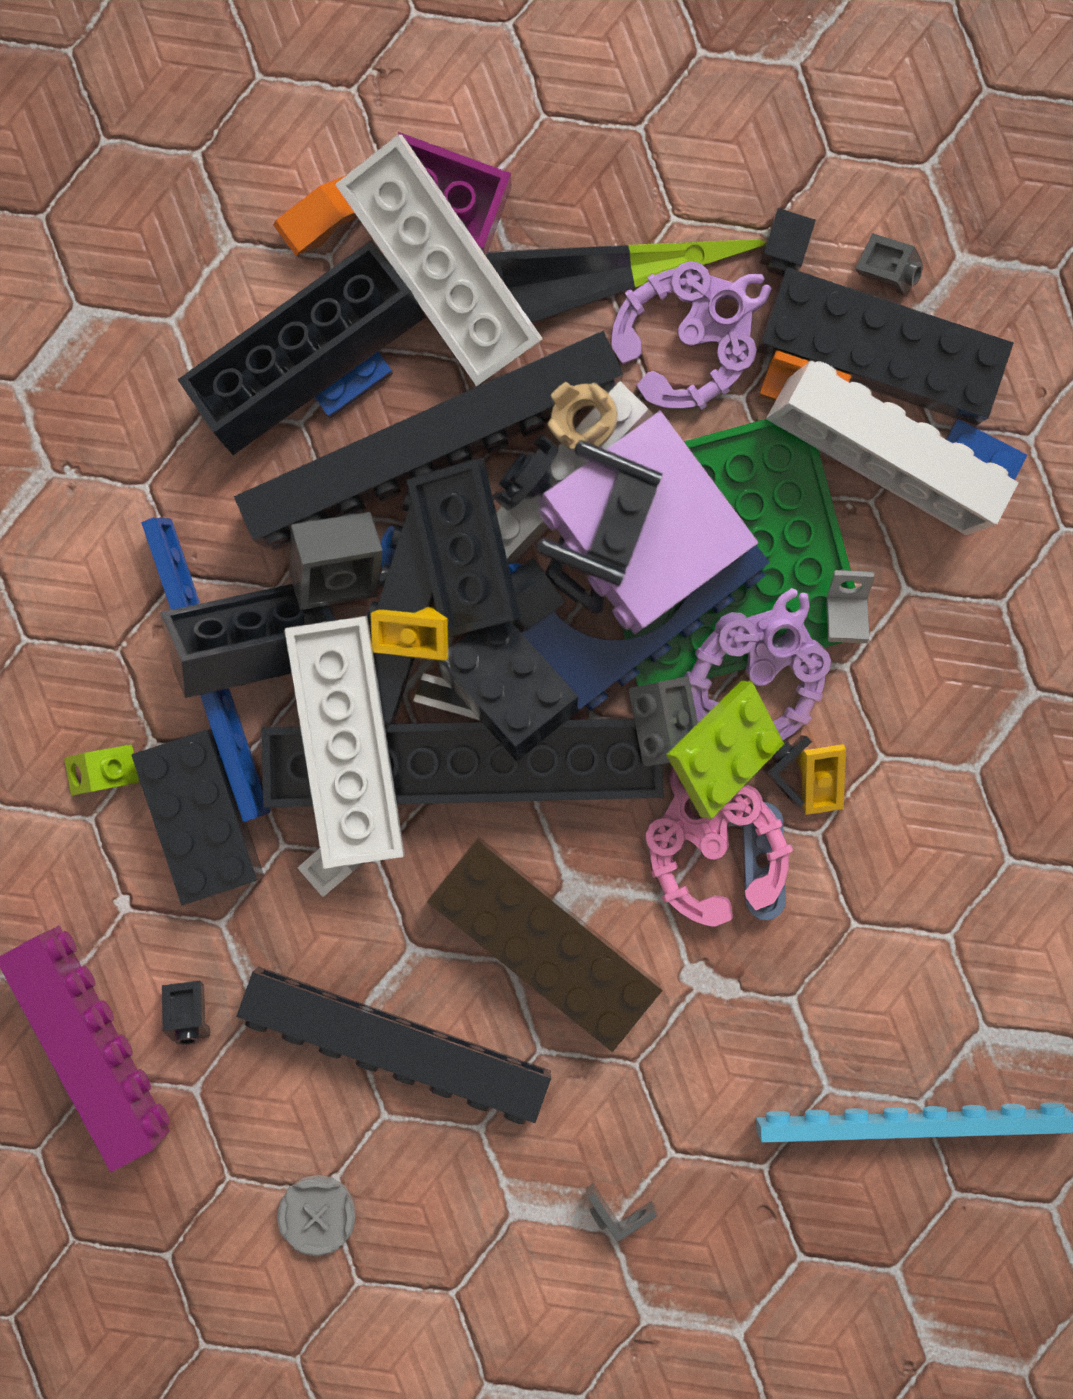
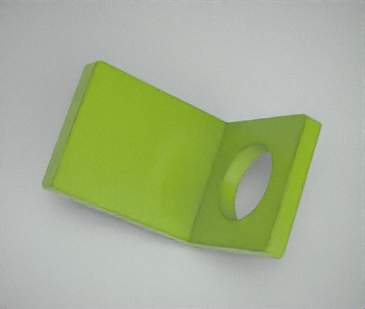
M125 745L65 757L64 761L71 795L74 796L139 783V776L132 758V754H134L133 746ZM76 765H78L81 772V784L76 776Z

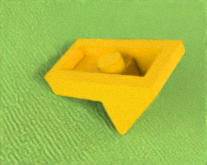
M426 607L416 613L380 609L371 613L372 650L374 653L436 660L448 659L447 618L434 608Z
M844 744L802 751L795 759L802 774V801L804 802L802 808L805 815L844 809L846 748Z

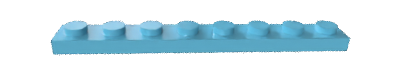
M1061 1103L1040 1104V1109H1026L1021 1104L1001 1105V1110H986L984 1106L966 1105L962 1107V1111L947 1112L945 1107L928 1106L924 1107L923 1112L908 1113V1110L905 1108L890 1107L884 1109V1114H868V1110L858 1108L847 1109L844 1111V1115H829V1112L826 1110H808L805 1112V1116H790V1113L786 1111H770L766 1113V1117H756V1133L761 1142L1073 1133V1113Z

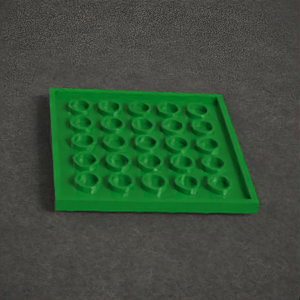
M767 419L683 441L758 541L756 545L770 563L762 568L766 576L747 590L742 584L730 594L735 600L724 609L715 614L711 608L700 616L699 619L703 625L686 638L679 632L667 643L671 646V649L655 662H652L647 657L636 667L640 673L635 676L637 686L684 677L686 672H691L698 658L695 655L697 648L701 647L705 640L715 631V625L722 616L735 612L750 617L773 609L778 598L791 588L797 590V596L786 603L785 606L788 612L799 610V595L803 592L808 594L810 607L804 625L811 639L816 640L824 648L843 643L828 641L826 596L834 570L851 571L819 450ZM853 580L840 584L843 588H856ZM684 598L636 634L630 628L625 629L621 626L624 640L643 636L662 626L678 610ZM786 628L778 630L773 635L772 640L781 638ZM726 653L722 657L721 665L712 664L706 678L710 679L746 669L748 653L741 656H731Z

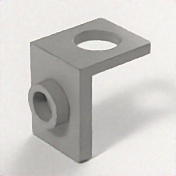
M834 570L826 596L828 641L868 643L870 637L867 599L874 581V572ZM851 580L862 583L861 586L853 589L840 586L841 583Z

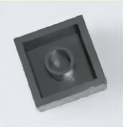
M370 512L361 514L350 513L341 517L318 521L307 520L291 525L289 573L300 610L377 597L383 550Z

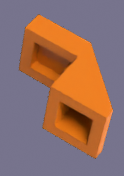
M345 176L320 185L273 223V226L295 256L324 245L337 226L358 218L335 185Z

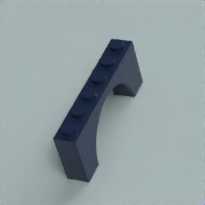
M757 545L753 546L687 595L678 610L662 626L637 638L627 640L594 638L566 624L554 611L530 629L524 630L522 634L578 695V710L586 706L591 711L609 697L604 690L617 681L622 687L640 673L636 667L647 657L652 662H655L668 652L671 646L667 642L679 632L686 638L703 625L699 617L712 608L715 614H717L735 599L730 593L743 584L748 590L764 578L766 574L762 568L770 562Z

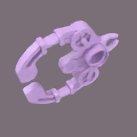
M689 261L680 264L678 268L667 270L657 275L652 274L647 277L649 280L647 283L635 291L630 289L625 292L627 298L618 311L612 330V349L621 363L626 364L638 359L642 355L641 340L632 328L637 316L645 312L642 304L657 294L663 300L667 297V293L672 292L682 302L693 304L691 311L679 326V338L687 346H696L708 342L719 343L717 356L722 366L718 371L715 369L710 372L713 380L698 390L694 385L688 387V390H673L663 375L655 371L648 372L638 382L637 387L647 402L666 409L699 407L703 410L707 407L706 403L720 393L725 395L730 392L729 388L737 381L743 371L747 370L755 361L757 349L754 340L750 337L752 313L760 309L767 302L772 290L769 285H764L759 297L750 298L746 294L747 285L750 283H763L765 278L762 274H747L732 283L709 275L708 270L701 263ZM721 300H733L738 306L737 314L728 319L720 317L716 313L715 308Z
M791 588L778 598L773 609L750 617H746L742 613L731 612L720 618L715 625V631L705 640L701 647L697 648L695 655L698 658L692 671L686 672L684 676H689L698 723L719 703L708 698V689L712 682L706 676L712 664L721 665L722 657L726 653L731 656H741L748 653L746 673L751 681L759 686L769 684L784 667L789 665L791 671L801 680V683H798L795 689L801 696L795 709L787 707L784 714L774 720L773 723L782 740L793 735L804 724L808 725L812 718L809 714L815 702L821 701L823 697L822 691L825 684V675L830 669L831 659L827 650L816 640L811 639L804 625L810 607L808 594L803 592L799 595L800 608L796 612H788L785 606L789 600L797 596V590ZM786 628L781 638L772 640L773 635L778 630Z

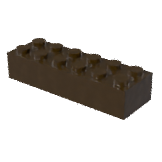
M479 836L427 900L431 906L612 1053L663 991L658 981Z

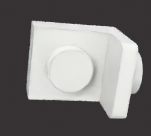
M319 848L297 868L320 895L324 897L362 863L323 869L321 850Z

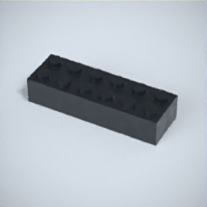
M371 240L177 380L215 436L232 455H235L426 316L411 290Z
M787 267L780 278L756 352L772 357L776 351H780L807 361L823 362L837 371L851 375L850 382L862 384L869 390L974 425H979L990 416L1014 342Z

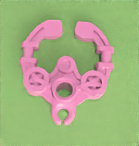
M672 766L669 781L674 798L664 816L651 823L646 832L653 869L651 874L653 878L657 877L664 892V895L661 896L663 902H669L681 914L707 926L715 927L733 919L731 902L727 897L714 895L698 901L688 893L689 891L686 886L678 887L672 873L673 870L678 868L676 861H673V855L684 847L686 840L694 843L705 857L713 860L721 858L729 847L728 825L729 822L737 825L753 823L757 827L755 831L758 836L766 835L772 851L766 854L768 861H770L769 872L764 876L754 879L745 890V896L755 910L773 904L786 883L789 870V853L793 852L792 845H787L780 829L783 826L781 820L777 819L771 809L763 802L762 796L757 789L746 784L712 819L696 816L689 808L690 797L683 784L680 783L679 777Z

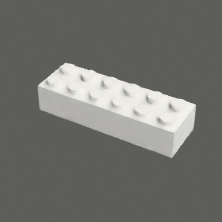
M809 361L786 380L766 418L767 420L964 535H969L998 524L1019 483L1007 476L1008 472L1006 469L997 464L985 463L974 457V451L963 444L951 443L939 436L940 432L935 427L927 423H917L905 416L906 412L898 405L889 402L883 403L871 396V391L864 385L856 382L849 383L836 375L837 371L826 363Z

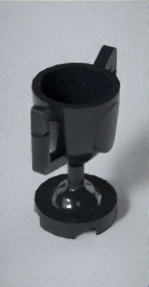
M541 435L533 441V444L539 448L532 457L529 454L524 456L521 453L498 483L506 492L503 490L499 493L495 492L493 499L506 510L513 509L523 499H533L536 496L542 497L545 492L554 487L550 480L552 476L550 466L557 456L559 447L545 435ZM560 536L558 544L563 545L566 541ZM551 559L546 570V575L551 579V583L572 600L579 602L591 613L600 614L603 610L604 596H600L592 586L590 595L586 593V589L561 570L562 563Z

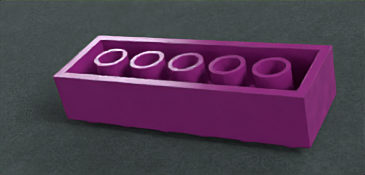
M57 926L1 955L0 969L109 1171L113 1172L154 1150L170 1131L168 1127L170 1120L165 1108L160 1103L156 1104L149 1092L151 1084L146 1073L142 1069L137 1070L130 1056H132L133 1052L130 1043L124 1035H118L112 1024L114 1016L111 1008L106 1001L99 1000L93 988L95 980L92 973L85 965L81 966L75 955L77 948L73 938L67 931L63 932L60 926Z

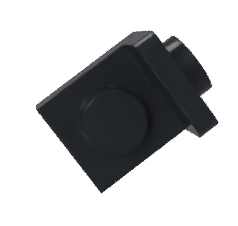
M201 980L162 985L163 1032L172 1041H175L176 1044H196L199 1042V1038L210 1037V1027L205 1023L204 984Z

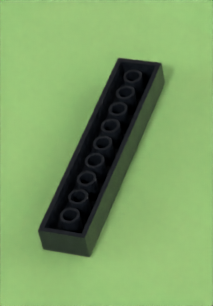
M604 330L233 497L253 541L265 548L271 546L273 550H277L290 544L291 525L299 524L307 520L330 519L340 514H358L366 509L364 505L366 502L377 497L380 502H383L401 494L400 487L406 485L408 479L438 471L449 465L454 466L473 460L471 455L486 449L488 454L501 450L509 445L507 439L520 433L526 438L545 429L543 423L551 420L552 410L555 405L551 394L563 383L567 382L571 386L595 383L609 393L619 381L622 382L623 373ZM580 409L577 410L574 416L581 412Z
M634 718L569 719L518 761L509 754L482 722L384 724L397 804L664 798L663 764L644 766ZM301 726L262 727L263 808L313 806Z

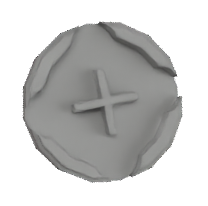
M313 1175L303 1177L289 1187L280 1201L277 1220L281 1235L285 1241L287 1239L293 1245L295 1250L301 1254L321 1256L333 1253L346 1242L353 1232L357 1213L354 1198L346 1186L332 1177Z

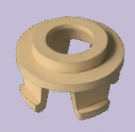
M565 382L551 394L555 405L548 427L553 435L567 448L574 450L576 443L580 440H585L600 447L614 433L618 418L615 402L597 384L571 386ZM584 406L595 407L600 413V421L585 434L578 433L573 426L574 414Z

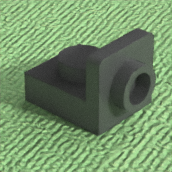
M872 233L855 269L859 275L892 285L898 294L907 296L911 286H915L920 280L923 264L915 246Z

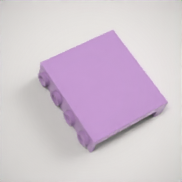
M661 411L606 449L659 471L663 475L656 489L655 497L620 587L594 576H588L593 589L600 596L606 595L615 607L613 614L620 625L625 629L630 628L634 634L758 543ZM589 461L545 492L537 504L541 508L539 509V514L542 520L551 530L555 528L566 541L563 543L565 547L587 555L588 548L618 472Z

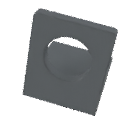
M593 1183L587 1187L588 1198L594 1206L590 1209L592 1217L601 1230L608 1227L617 1243L657 1217L655 1205L650 1201L623 1220L618 1221L595 1184Z

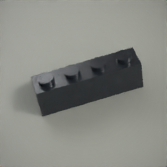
M293 584L160 612L174 673L185 698L292 674L285 628L336 621L328 605L300 610Z

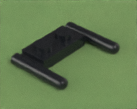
M580 440L574 448L577 456L618 472L588 548L587 555L546 538L539 540L536 550L540 555L620 587L663 473L585 440Z

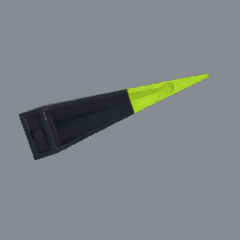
M761 239L502 250L485 252L484 254L531 323L644 285L649 281L647 277L650 275H657L664 271L678 268L680 264L692 261L705 265L761 247L766 242Z

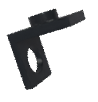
M801 735L792 744L785 741L784 745L771 757L774 761L763 770L791 802L799 807L804 802L778 773L812 742L805 735Z

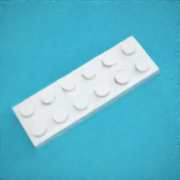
M402 134L394 137L335 184L395 271L411 290L418 304L476 386L542 340L536 328Z
M367 616L285 628L323 869L404 857L405 853Z

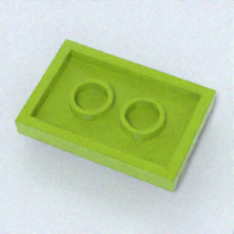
M740 681L666 755L700 817L712 819L784 745V742L753 682Z

